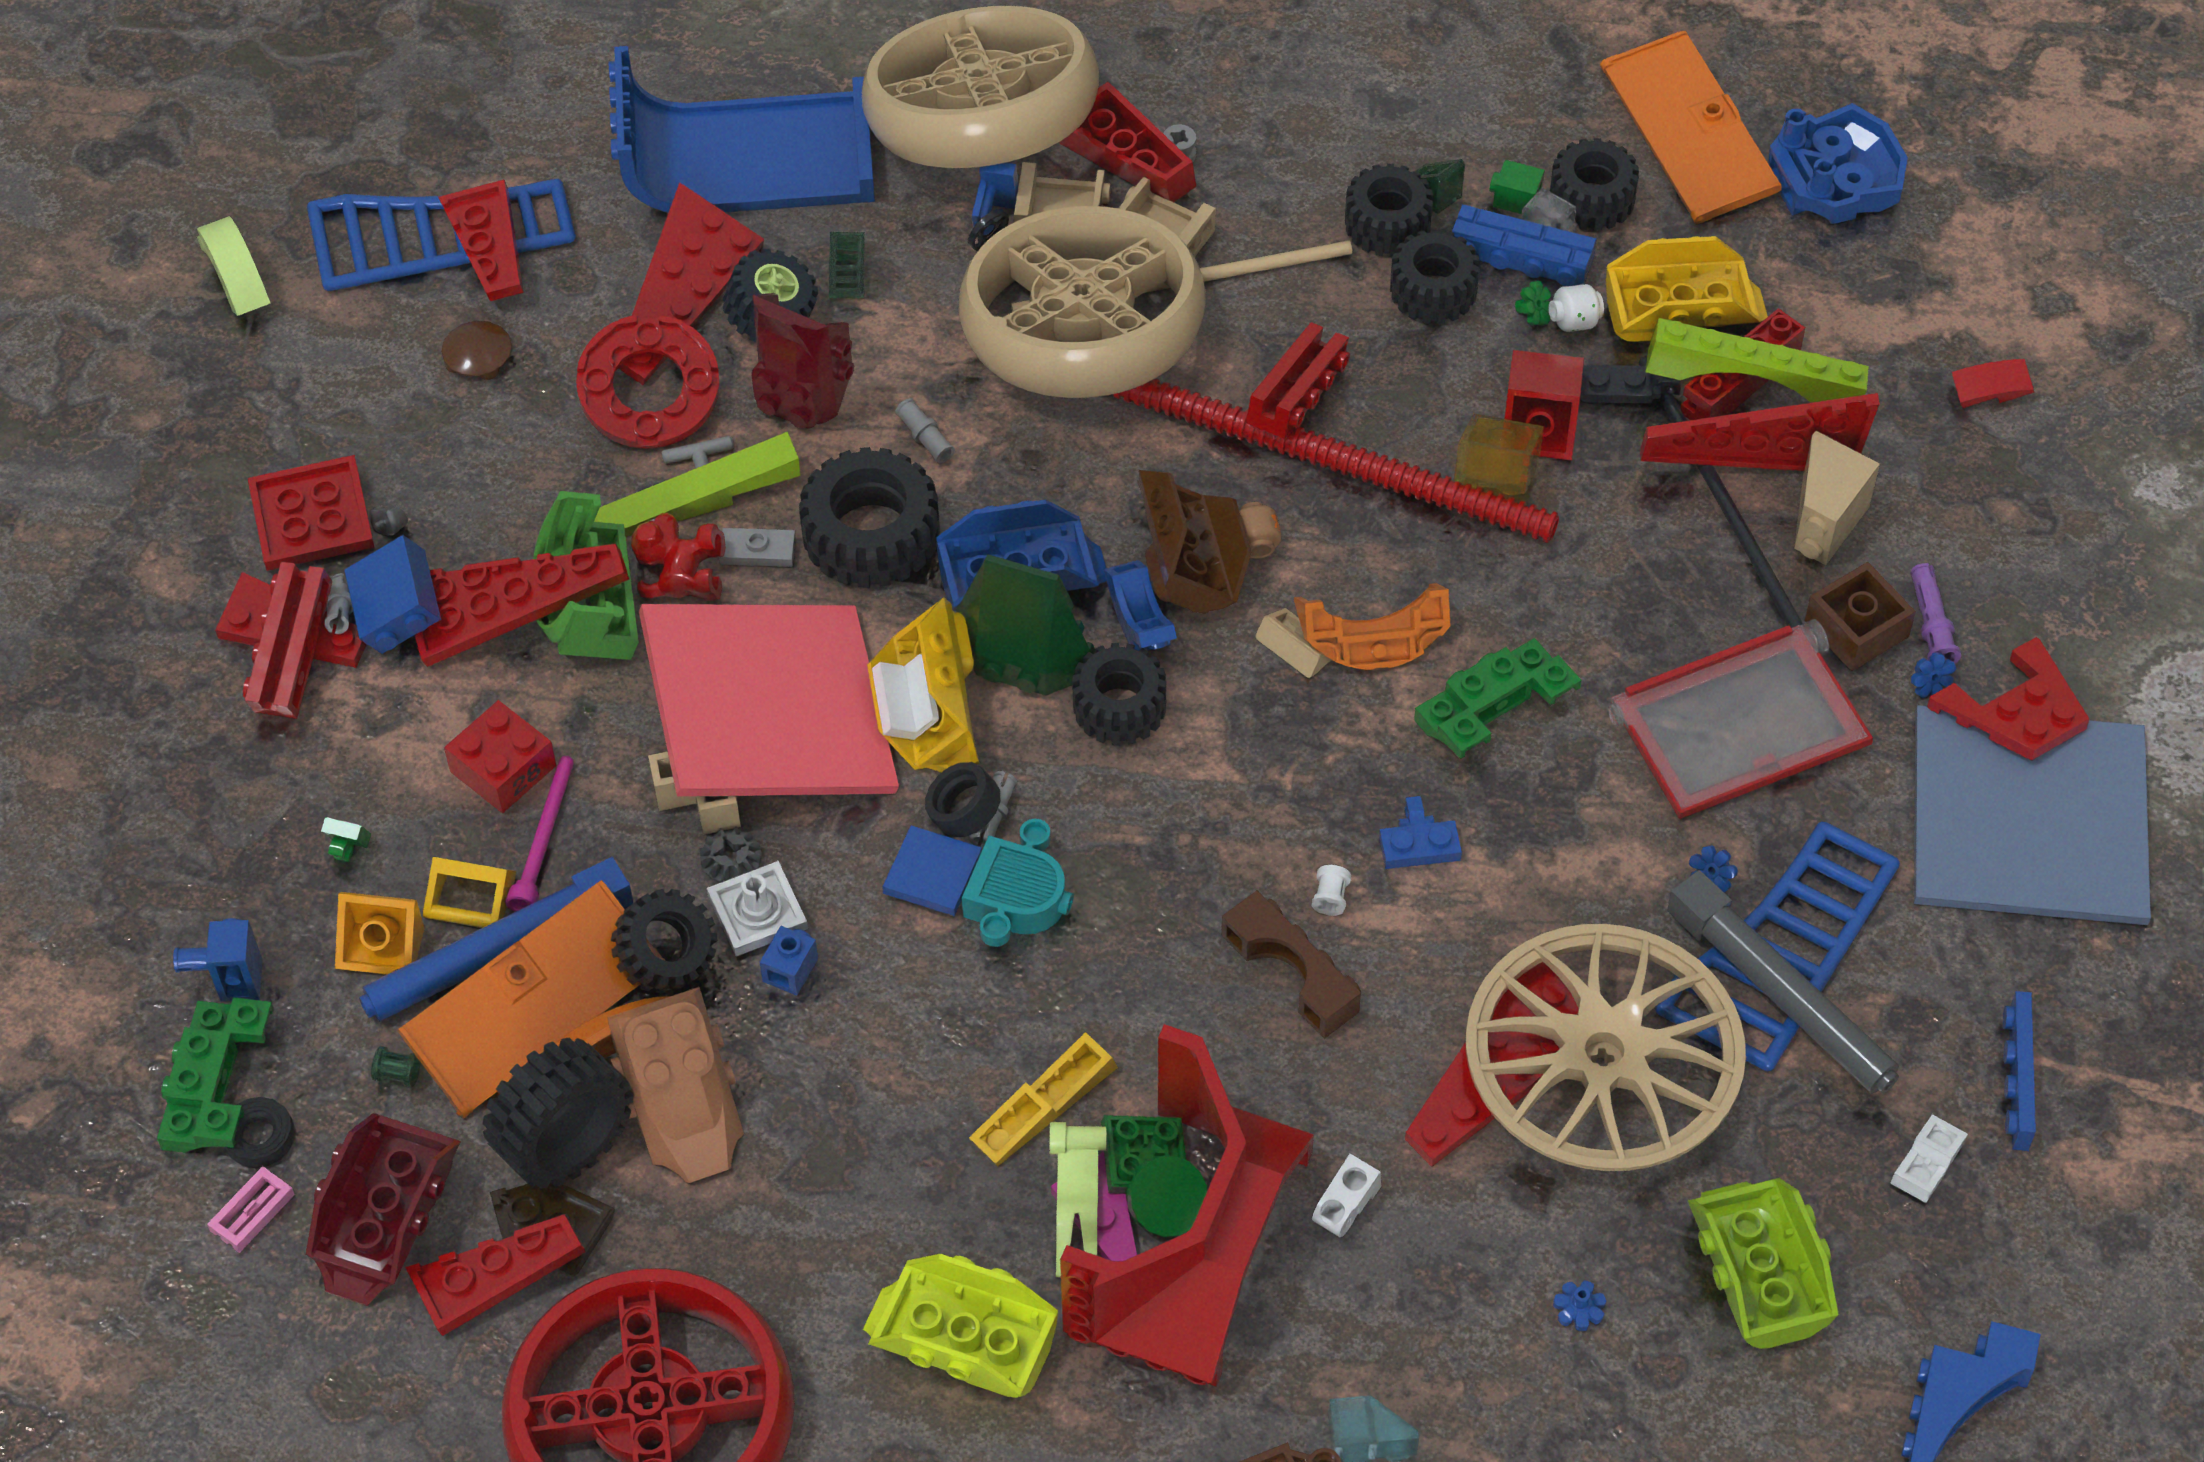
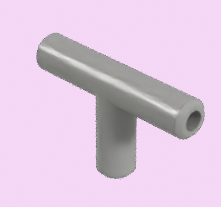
M726 436L666 449L661 453L665 464L693 458L696 469L709 463L707 455L733 450L734 444L732 437Z

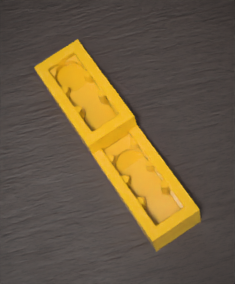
M1085 1032L1031 1086L1025 1082L969 1139L998 1167L1047 1127L1050 1122H1053L1118 1068L1114 1059Z

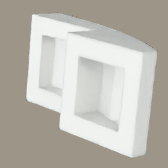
M1932 1114L1916 1137L1911 1150L1894 1173L1891 1184L1927 1203L1955 1159L1968 1134Z

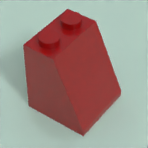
M1513 350L1500 452L1533 456L1535 452V456L1537 454L1538 457L1572 460L1584 358Z

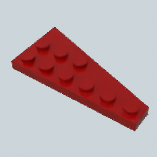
M1878 393L1649 426L1646 428L1641 444L1640 458L1641 461L1804 471L1811 438L1815 431L1861 454L1880 404Z

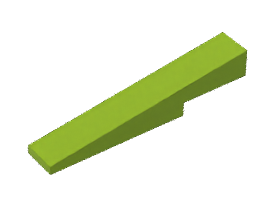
M785 432L599 508L594 522L624 524L625 536L628 537L632 536L638 525L653 520L661 513H669L677 521H682L733 505L732 496L801 476L799 458L788 432Z

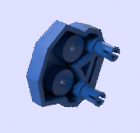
M1853 103L1818 118L1811 114L1806 115V112L1801 109H1791L1786 113V121L1780 134L1770 145L1768 164L1782 185V190L1779 192H1781L1780 195L1783 201L1786 202V206L1792 216L1803 211H1811L1827 218L1831 224L1856 219L1857 213L1880 212L1900 202L1908 157L1887 122Z

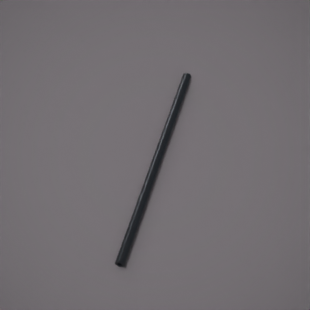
M1647 356L1639 360L1640 366H1646ZM1661 395L1659 400L1671 422L1687 421L1674 396ZM1696 464L1786 625H1789L1793 631L1801 629L1803 634L1806 630L1804 624L1714 466Z

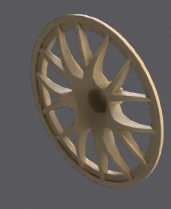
M1611 924L1568 926L1543 933L1516 947L1502 958L1484 978L1475 994L1466 1027L1468 1067L1481 1099L1495 1119L1510 1134L1533 1150L1564 1164L1584 1169L1600 1171L1643 1169L1669 1162L1689 1152L1706 1140L1729 1114L1737 1099L1744 1077L1746 1048L1743 1027L1736 1007L1724 986L1699 959L1682 947L1663 937L1627 926ZM1592 950L1587 985L1556 956L1570 952ZM1600 950L1619 951L1640 957L1635 980L1627 998L1613 1007L1600 994ZM1648 960L1668 969L1680 978L1641 995ZM1544 962L1571 992L1579 1008L1578 1015L1561 1013L1520 984L1517 979L1537 964ZM1687 988L1695 991L1710 1013L1694 1020L1658 1030L1641 1026L1642 1019L1655 1006ZM1508 989L1536 1015L1533 1017H1511L1491 1020L1497 1004ZM1716 1025L1722 1048V1060L1680 1041ZM1515 1031L1532 1033L1554 1040L1560 1049L1556 1053L1490 1063L1488 1032ZM1597 1058H1604V1062L1608 1066H1600L1596 1063ZM1656 1058L1680 1059L1720 1072L1721 1075L1717 1088L1709 1102L1649 1068L1648 1063ZM1543 1074L1530 1090L1518 1110L1513 1107L1504 1095L1495 1078V1075ZM1564 1079L1582 1081L1586 1089L1584 1096L1557 1138L1542 1131L1524 1118L1537 1100L1554 1085ZM1616 1087L1632 1090L1644 1103L1653 1120L1660 1142L1640 1148L1623 1150L1611 1104L1610 1093ZM1656 1094L1702 1112L1688 1126L1669 1137ZM1595 1104H1597L1613 1150L1591 1149L1566 1142Z

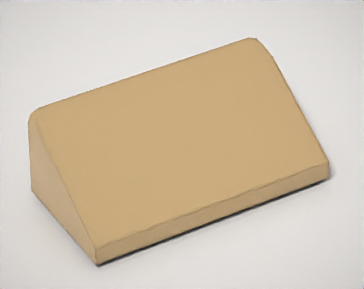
M1284 608L1264 616L1256 633V639L1308 678L1314 676L1331 661V659L1323 655L1324 653L1314 649L1305 640L1299 618L1288 609Z

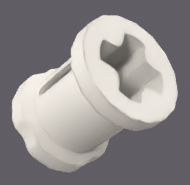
M1337 865L1321 866L1317 871L1318 891L1312 899L1311 906L1318 913L1329 916L1343 914L1346 907V901L1343 899L1345 887L1350 884L1351 874L1347 869Z

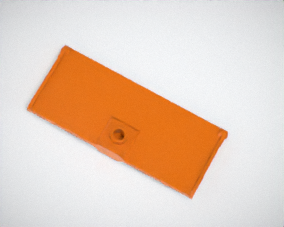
M1686 30L1676 32L1601 61L1600 67L1608 77L1695 224L1711 220L1716 216L1769 197L1782 190L1781 183L1741 121L1738 109L1730 96L1721 89Z
M602 880L397 1030L450 1100L449 1102L456 1110L457 1115L463 1119L471 1114L472 1110L498 1092L496 1088L502 1080L508 1082L513 1076L509 1071L516 1064L522 1067L528 1062L526 1058L528 1054L534 1050L538 1054L543 1053L545 1044L552 1041L556 1044L568 1033L602 1014L642 984L636 982L632 985L626 979L630 974L626 969L620 973L616 966L621 963L620 958H613L611 949L616 946V942L611 941L612 933L617 930L615 923L624 914L625 909ZM646 938L647 945L651 952L659 959L665 961V959L659 954L656 948H654Z

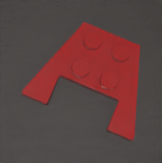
M2037 637L2012 650L2010 662L2030 678L2028 681L1983 706L1978 704L1957 684L1953 683L1931 695L1927 705L1931 711L1937 714L1943 710L1957 717L1956 723L1967 729L1975 726L1989 733V740L2031 761L2086 730L2089 723L2088 715L2043 643Z

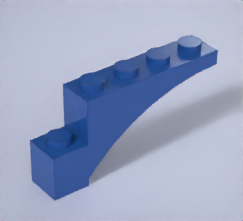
M1991 1321L1986 1336L1978 1334L1973 1355L1934 1345L1930 1358H1922L1919 1365L1916 1382L1922 1383L1923 1388L1921 1396L1914 1394L1909 1419L1915 1420L1916 1423L1913 1433L1906 1432L1901 1456L1908 1458V1462H1935L1951 1437L1983 1406L2017 1386L2027 1388L2034 1372L2041 1334Z

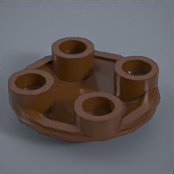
M472 321L461 324L450 331L443 341L441 352L445 367L449 372L490 380L499 374V368L510 357L512 343L509 334L501 326L489 321Z

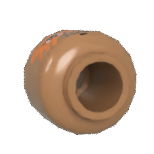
M1259 502L1244 504L1239 511L1252 552L1250 558L1259 559L1267 557L1275 551V548L1281 542V530L1277 513L1273 508L1262 505Z

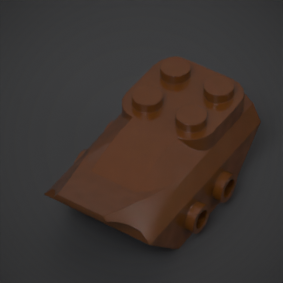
M1139 470V480L1137 482L1142 494L1153 541L1146 549L1145 557L1156 595L1165 602H1171L1188 608L1192 612L1202 614L1224 609L1236 603L1252 553L1236 499L1196 493L1176 485L1171 473Z

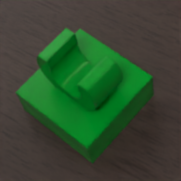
M325 817L321 830L322 833L332 840L328 854L334 856V859L350 862L354 845L367 848L371 838V833L361 825Z

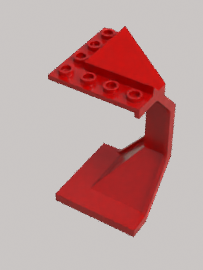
M1164 1024L1158 1036V1115L1181 1118L1182 1124L1216 1135L1224 1146L1225 1151L1195 1222L1185 1234L1124 1261H1111L1066 1245L1060 1258L1063 1332L1067 1333L1070 1338L1084 1344L1093 1342L1104 1346L1110 1353L1116 1356H1132L1143 1360L1149 1367L1155 1370L1166 1371L1168 1369L1182 1374L1185 1379L1194 1384L1205 1385L1207 1383L1217 1387L1222 1375L1223 1350L1245 1275L1282 1186L1298 1164L1308 1166L1313 1153L1314 1134L1232 1107L1203 1037Z

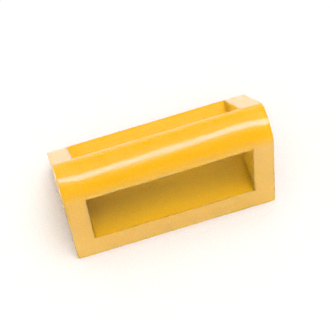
M433 857L423 908V918L479 928L490 925L504 918L507 909L505 901L509 888L515 883L517 871ZM447 875L496 883L492 913L437 905Z

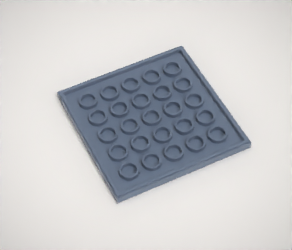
M1917 705L1915 711L1914 904L2138 925L2149 924L2151 911L2145 725L2089 720L2086 730L2031 761L1989 740V733L1975 726L1967 729L1957 724V717L1943 710L1937 714L1927 706Z

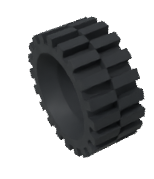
M563 1038L560 1041L559 1047L552 1041L544 1045L543 1053L538 1054L534 1050L526 1056L528 1062L522 1067L516 1064L509 1071L513 1076L508 1082L502 1080L496 1088L500 1093L498 1098H490L487 1104V1108L492 1112L483 1117V1125L487 1128L483 1131V1135L488 1141L487 1144L527 1184L533 1187L536 1184L539 1188H548L550 1182L557 1187L564 1184L566 1176H569L572 1180L581 1176V1168L585 1165L592 1168L598 1163L596 1156L601 1151L607 1154L613 1147L610 1140L613 1136L620 1137L625 1129L621 1121L629 1119L632 1111L627 1106L633 1103V1094L629 1091L632 1089L630 1083L589 1043L587 1044L579 1038H576L575 1042L570 1038Z

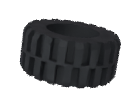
M870 447L860 448V452L851 453L848 450L840 453L839 458L834 460L831 457L822 463V470L816 469L808 477V483L803 486L801 491V502L799 503L804 548L808 551L809 559L815 566H820L821 572L830 578L837 576L838 582L849 586L851 582L858 583L859 588H870V584H879L880 587L890 586V581L898 579L901 582L910 577V571L918 572L926 565V558L929 559L934 554L937 542L936 537L940 535L938 494L936 493L932 478L926 475V470L916 462L911 464L910 457L898 453L897 456L893 455L892 450L880 448L879 451H871ZM868 505L884 506L900 514L891 524L874 530L851 528L839 521L851 510Z

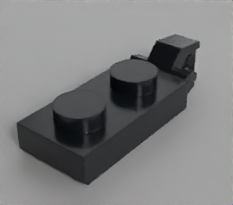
M1583 365L1580 397L1581 401L1588 403L1652 404L1653 399H1659L1661 395H1680L1681 380L1646 373V366Z

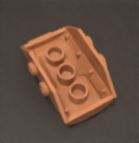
M700 987L607 1017L617 1056L610 1059L611 1065L632 1087L629 1091L633 1094V1103L627 1105L632 1110L629 1119L636 1117L652 1164L667 1167L679 1175L686 1183L729 1170L736 1143L744 1135L729 1086L735 1084L736 1081L729 1061L722 1063L718 1049L725 1047L718 1025L711 1026Z

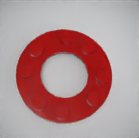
M633 315L607 325L586 345L577 366V393L585 416L604 436L629 447L660 448L686 439L707 421L718 399L720 386L719 370L716 357L710 345L693 327L683 321L665 315H659V318H638L637 315ZM652 352L663 354L673 360L682 372L684 382L680 395L673 404L665 407L662 411L638 412L625 406L616 396L613 387L615 372L623 361L640 353Z

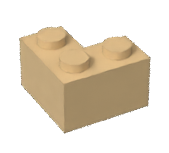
M668 752L648 755L659 811L697 804L703 835L718 832L720 828L722 830H729L741 827L736 796L677 797Z

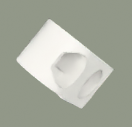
M1349 1154L1317 1204L1312 1221L1338 1237H1343L1351 1227L1357 1214H1360L1369 1199H1373L1381 1188V1172L1354 1155Z

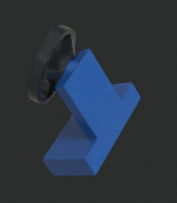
M1001 163L983 166L979 169L980 183L972 212L974 228L968 238V244L976 251L993 235L1008 226V214L1002 209L992 211V207L998 206L1015 209L1019 187L1016 164Z

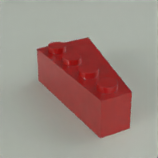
M1108 81L1098 88L1096 100L1085 121L1073 133L1059 142L1061 145L1134 186L1143 177L1150 179V191L1173 203L1196 187L1193 161Z

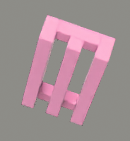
M262 1166L211 1219L207 1226L211 1233L215 1236L219 1235L222 1241L226 1244L230 1243L233 1249L240 1253L295 1195L291 1186ZM268 1182L270 1185L258 1196L256 1200H252L246 1206V1208L243 1210L244 1212L237 1218V1220L228 1229H226L225 1226L231 1221V1219Z

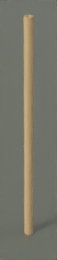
M1343 241L1200 268L1205 282L1352 254V246L1350 241ZM1162 282L1147 292L1168 289L1170 287ZM1029 300L1011 303L1012 312L1028 304Z

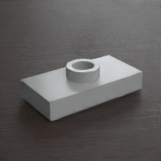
M722 528L726 549L724 556L719 557L720 565L793 567L796 540L795 530Z

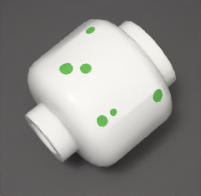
M1587 284L1561 287L1556 291L1553 301L1549 303L1551 320L1557 322L1559 328L1566 332L1592 329L1604 314V303L1601 294Z

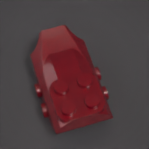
M754 294V323L758 363L753 368L751 376L757 407L763 413L770 416L775 415L801 429L813 428L817 424H823L838 415L848 382L854 372L849 324L845 322L822 324L781 307L778 294Z
M372 1113L348 1132L343 1144L339 1143L333 1152L331 1159L332 1167L327 1178L322 1179L316 1187L314 1194L315 1203L305 1254L318 1265L327 1293L368 1306L381 1291L389 1285L395 1284L416 1237L422 1236L426 1230L429 1221L428 1212L433 1208L444 1191L446 1179L452 1168L454 1155L461 1141L376 1113Z

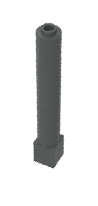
M1700 870L1696 871L1671 891L1667 911L1698 941L1706 938L1871 1094L1879 1090L1885 1093L1897 1082L1899 1075L1896 1072L1899 1064L1730 908L1732 900Z

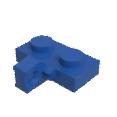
M1421 796L1405 798L1406 807H1404L1406 818L1399 819V827L1380 829L1379 839L1385 869L1461 861L1462 851L1455 820L1434 823L1433 815L1424 816Z

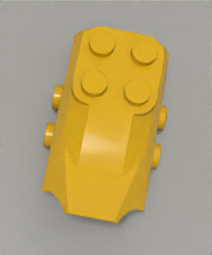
M1716 236L1647 240L1607 265V304L1614 331L1621 339L1626 341H1651L1658 318L1679 321L1702 328L1758 323L1768 317L1761 290L1749 279L1744 258Z
M945 597L894 635L867 664L879 732L914 770L929 768L940 773L960 762L979 764L965 686V678L970 674L974 666L968 627L965 617L961 613L953 611L951 602ZM922 654L928 692L936 700L939 720L915 740L883 735L872 668L879 662L905 666L917 655Z

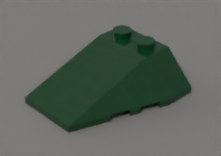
M987 554L972 584L955 611L961 613L966 620L974 659L973 670L976 675L990 682L1005 683L1018 687L1027 693L1035 692L1045 696L1072 686L1077 664L1083 663V657L1088 652L1096 654V649L1093 643L1086 642L1082 634L1085 627L1081 620H1075L1071 612L1074 605L1058 574Z

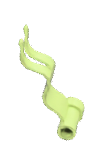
M1050 1122V1154H1058L1057 1278H1061L1060 1258L1066 1245L1070 1246L1075 1214H1079L1084 1251L1097 1255L1098 1151H1106L1107 1126H1066V1122Z

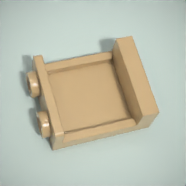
M1023 162L1014 211V222L1053 209L1075 206L1103 207V204H1109L1111 184L1105 183V170H1097L1096 182L1037 177L1036 163Z
M1145 177L1140 180L1136 187L1132 186L1128 190L1124 202L1118 208L1147 216L1166 226L1187 245L1194 257L1215 231L1216 208L1203 203L1195 213L1150 191V179Z

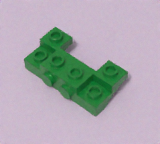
M1533 638L1511 652L1505 647L1496 653H1488L1476 665L1465 671L1455 672L1446 681L1445 691L1415 707L1414 721L1427 736L1442 741L1462 759L1465 757L1466 751L1483 741L1486 744L1489 743L1492 733L1485 725L1530 699L1532 689L1540 694L1551 706L1555 704L1557 697L1572 688L1575 690L1580 689L1582 680L1559 655L1552 658L1542 645Z
M233 997L231 1004L206 1001L197 1002L190 1027H184L181 1041H176L173 1046L170 1076H165L162 1083L161 1094L162 1098L166 1100L167 1106L157 1136L161 1150L186 1153L201 1147L235 1148L236 1141L234 1137L239 1120L244 1116V1110L242 1105L223 1103L238 1054L235 1043H265L266 1037L264 1032L269 1015L273 1014L274 1011L272 1002Z

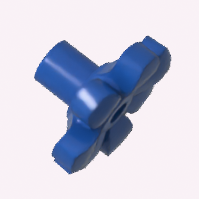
M1937 652L1932 653L1930 661L1925 658L1919 660L1915 666V673L1911 676V683L1917 687L1915 693L1921 698H1926L1929 694L1931 696L1942 690V686L1948 687L1951 685L1954 677L1949 674L1955 672V663L1949 659L1945 660L1944 655Z
M1711 845L1702 848V855L1694 854L1689 860L1691 867L1697 869L1696 871L1700 870L1723 892L1731 888V883L1728 879L1736 877L1738 869L1735 865L1729 864L1731 859L1729 852L1721 850L1717 853L1715 847Z
M1586 1280L1578 1288L1573 1282L1565 1283L1562 1286L1563 1294H1556L1553 1301V1306L1556 1309L1562 1310L1558 1314V1321L1563 1326H1568L1574 1320L1576 1330L1587 1331L1589 1321L1599 1324L1603 1320L1604 1312L1601 1309L1606 1304L1605 1296L1602 1293L1593 1295L1594 1284Z

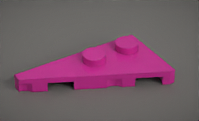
M1103 1151L1098 1155L1097 1251L1105 1259L1124 1261L1137 1255L1126 1194L1108 1193ZM1057 1182L1051 1185V1194L1056 1200ZM1075 1214L1074 1222L1081 1230L1079 1214Z

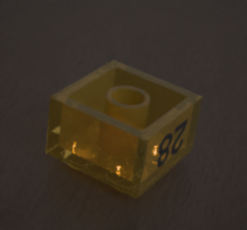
M1473 413L1459 440L1454 481L1462 482L1464 485L1472 484L1471 488L1480 486L1499 489L1500 492L1507 495L1525 494L1539 465L1544 426Z

